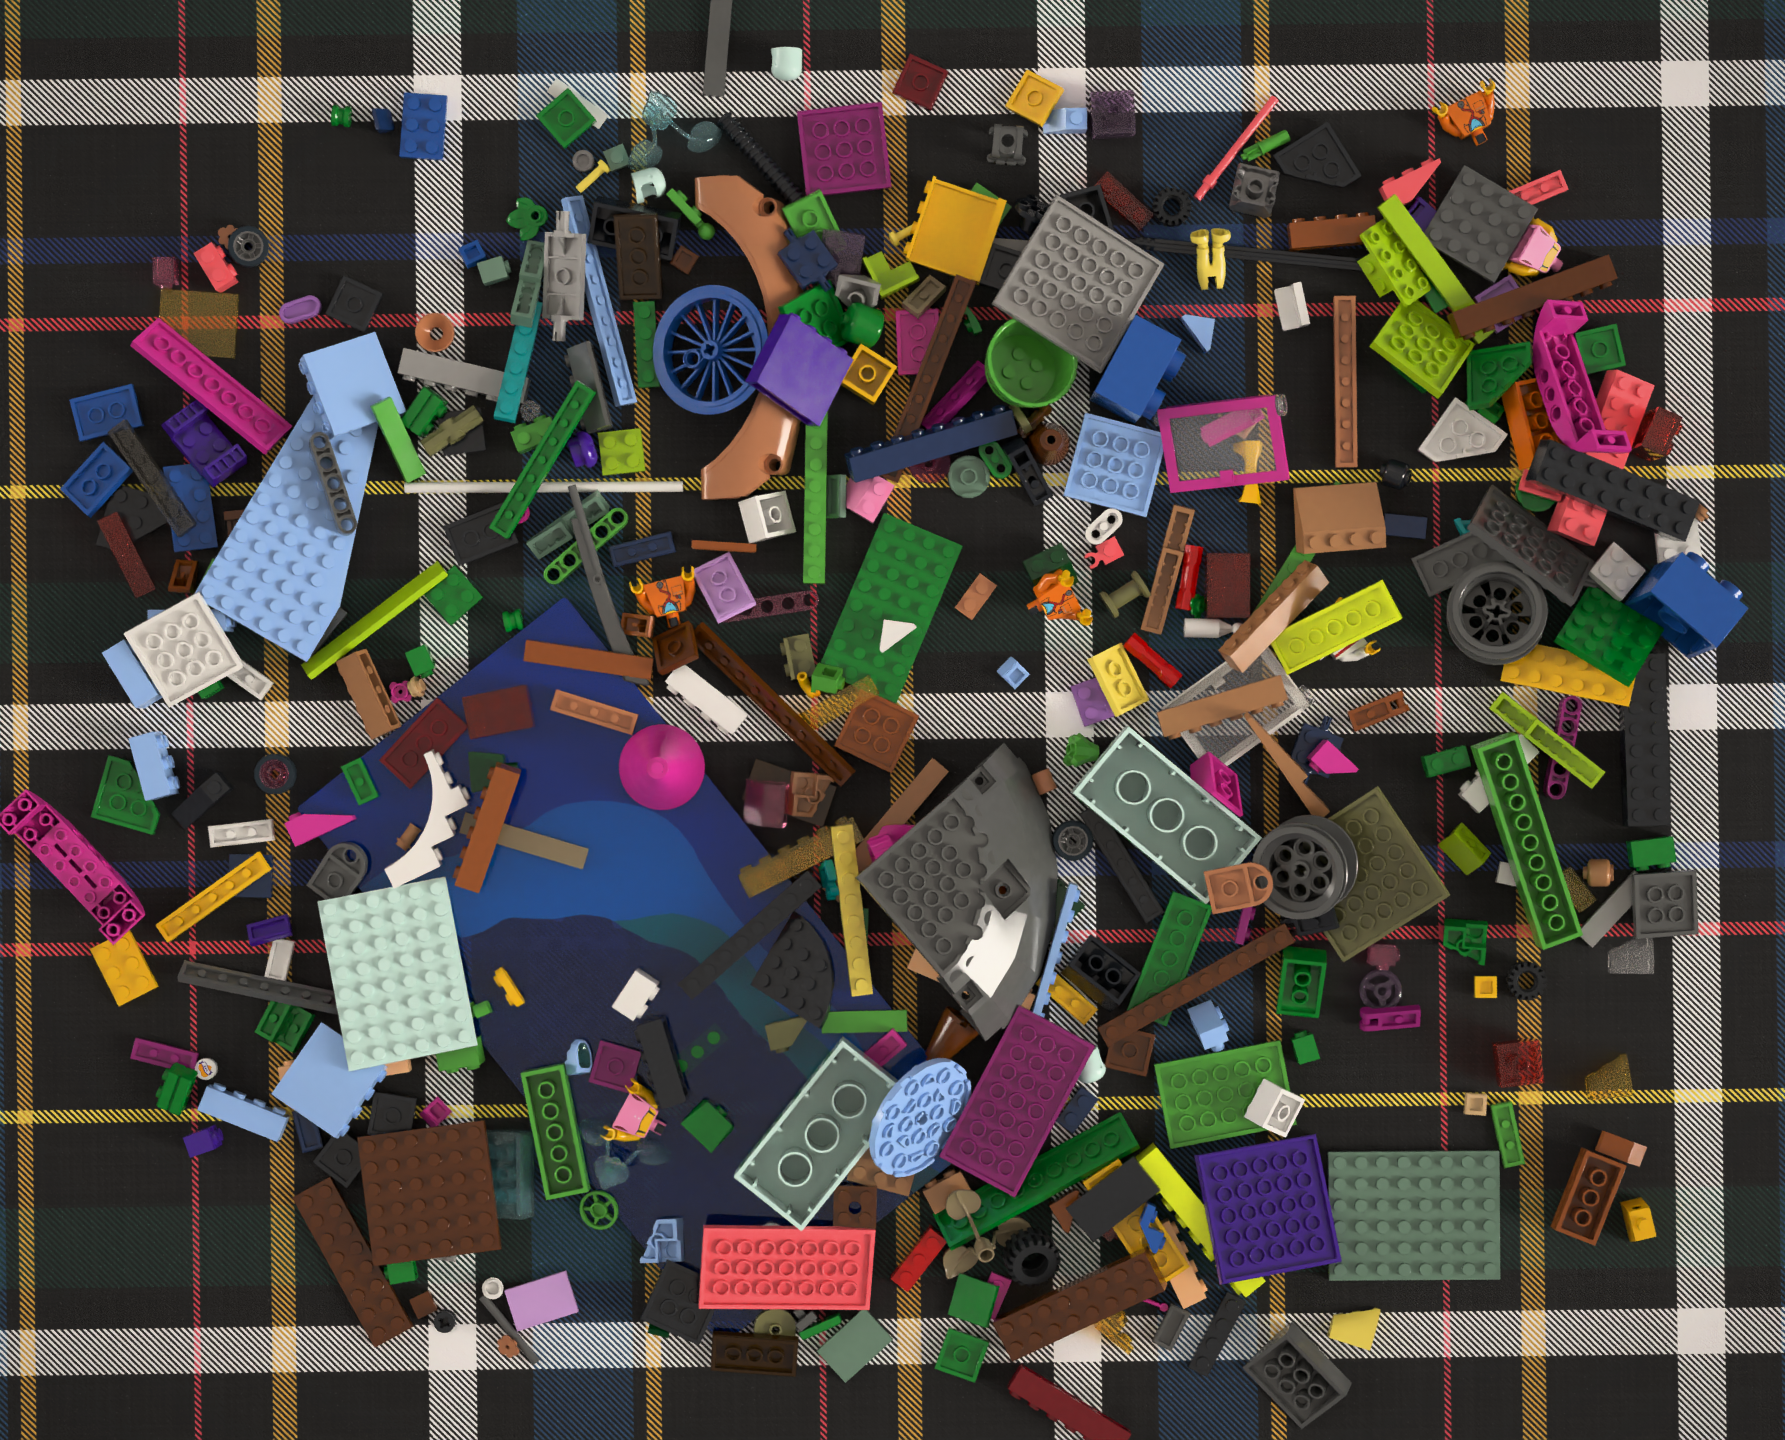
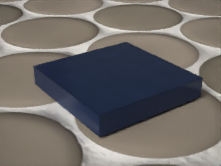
M229 854V872L254 854ZM262 854L272 870L234 897H273V855Z

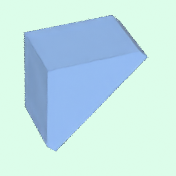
M1183 315L1180 318L1181 322L1203 352L1207 353L1211 348L1215 319Z

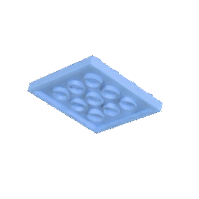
M1085 413L1063 496L1147 517L1164 452L1161 433Z

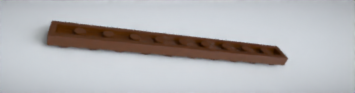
M956 274L893 436L910 435L913 430L920 428L976 285L975 281ZM903 469L880 476L898 483Z
M704 622L700 623L694 630L697 647L838 785L843 786L856 770Z
M1283 923L1100 1025L1097 1029L1109 1047L1293 944L1295 941L1287 926Z

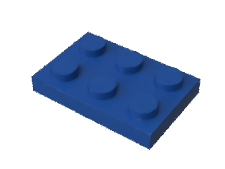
M404 92L400 158L443 161L447 95Z
M133 384L69 400L81 442L144 426Z
M102 442L60 490L91 518L134 470L108 444Z

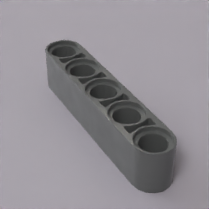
M316 432L309 440V448L336 529L341 535L347 536L355 531L357 520L329 437L325 433ZM315 438H322L325 446L317 448L314 446L313 440ZM323 458L329 459L332 462L331 468H323L320 465V460ZM329 479L337 480L338 488L330 489L327 481ZM337 499L343 500L345 502V509H336L334 501ZM349 520L352 523V529L348 531L342 529L341 521Z

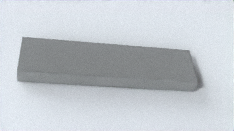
M1635 870L1630 873L1581 926L1583 936L1580 937L1590 947L1593 948L1633 905L1632 874H1638Z

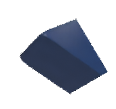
M372 109L373 120L378 133L381 134L395 129L389 109Z

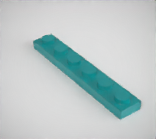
M537 302L532 328L515 326L494 412V419L510 423L516 422L543 310L542 302Z

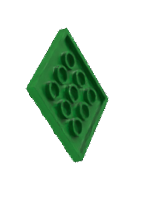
M1589 586L1554 642L1629 687L1665 628L1614 599L1599 588Z

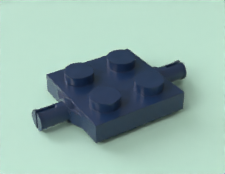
M791 228L786 229L783 234H785L790 243L779 251L777 255L801 289L818 282L824 292L829 291L832 286L825 277L830 271L837 268L838 264L814 230L797 238Z
M1324 715L1320 727H1314L1306 723L1302 724L1290 754L1308 775L1303 781L1305 784H1307L1310 774H1318L1325 778H1328L1330 775L1321 772L1316 773L1310 768V761L1306 757L1323 739L1328 740L1338 750L1344 739L1332 734L1328 730L1333 718Z

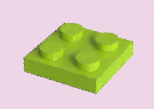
M641 428L598 433L603 476L646 471Z

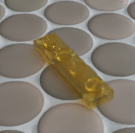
M868 675L802 712L799 716L816 730L880 693Z

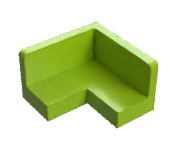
M882 251L868 258H862L870 278L881 284L879 293L881 300L920 280L910 261L891 270Z

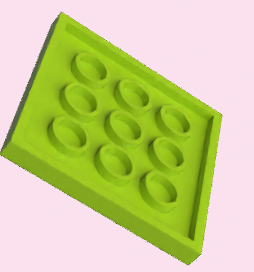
M1416 300L1407 307H1404L1400 302L1369 347L1439 399L1475 344L1469 339L1465 341L1463 338L1455 339L1450 324Z

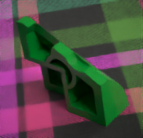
M1444 918L1443 946L1457 950L1462 956H1469L1477 960L1478 964L1485 965L1487 921Z

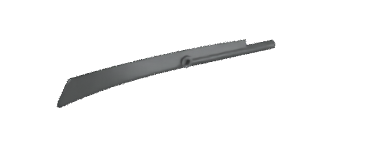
M576 484L568 486L577 518L571 519L575 538L612 652L634 655L613 605ZM622 676L624 681L643 686L649 685L647 679Z

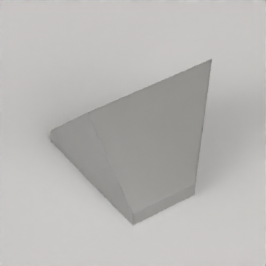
M839 274L835 296L847 307L854 302L874 307L878 302L881 284L865 275Z

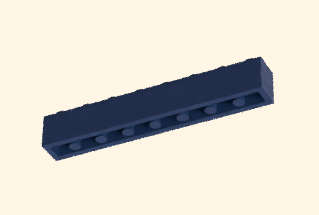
M997 405L991 411H977L967 418L956 417L947 424H933L932 428L927 430L916 429L910 435H896L891 437L890 441H876L866 448H853L849 453L845 454L850 478L855 483L1017 435L1013 411L1008 406Z

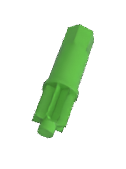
M1283 130L1260 142H1256V144L1243 150L1244 153L1241 154L1242 160L1247 159L1251 161L1259 156H1263L1265 153L1289 142L1290 136L1286 130Z

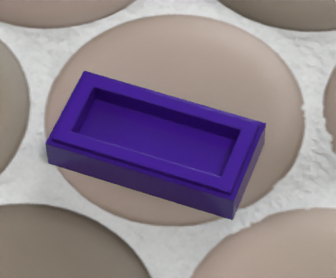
M288 914L246 925L251 947L293 936L290 916Z

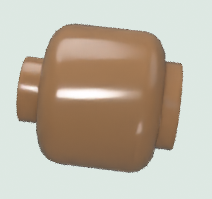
M1590 859L1587 866H1583V879H1587L1591 887H1607L1610 885V881H1614V864H1610L1608 859Z

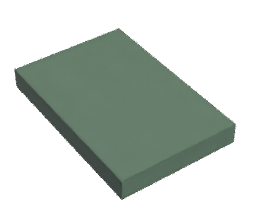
M860 1310L818 1348L817 1352L846 1383L886 1347L893 1338L868 1310Z

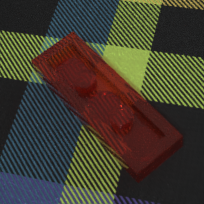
M1108 171L1095 184L1101 185L1104 199L1139 232L1154 216L1146 206Z

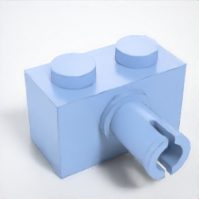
M1209 1000L1187 1009L1193 1027L1204 1049L1211 1048L1214 1052L1223 1050L1225 1047L1224 1042L1229 1041L1226 1034L1229 1028L1226 1020L1222 1019L1223 1016L1219 1006L1214 1007L1212 1001Z

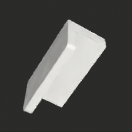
M1297 282L1291 286L1274 290L1282 330L1287 331L1308 326L1310 320L1302 283Z

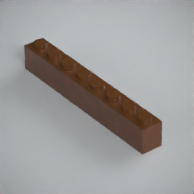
M1608 254L1454 311L1447 315L1455 339L1463 338L1465 341L1475 337V332L1482 330L1484 334L1494 330V325L1502 323L1503 326L1515 322V317L1522 316V319L1534 315V310L1542 309L1547 300L1572 301L1574 300L1573 296L1577 294L1584 297L1593 293V288L1599 287L1600 290L1612 286V281L1618 279Z

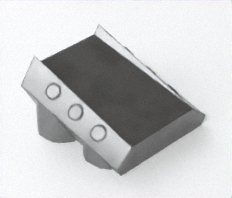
M1239 163L1229 208L1233 212L1259 216L1262 219L1270 217L1276 198L1279 171Z

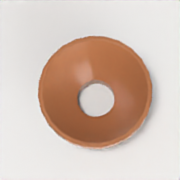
M430 313L423 316L415 329V336L419 345L430 352H440L447 349L453 342L455 335L452 322L446 316L439 313ZM434 328L442 330L443 336L441 339L433 340L430 333Z

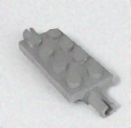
M556 211V230L554 232H545L542 318L553 321L552 341H566V322L568 320H584L586 234L571 233L569 231L570 211Z

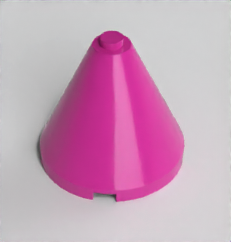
M652 725L635 733L625 744L619 760V774L626 792L637 803L654 810H669L685 804L697 793L703 782L705 761L700 746L689 733L672 725Z

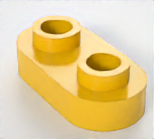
M503 967L495 970L496 976L493 978L500 988L503 986L507 992L505 997L511 1006L515 1004L516 1007L524 1004L523 996Z

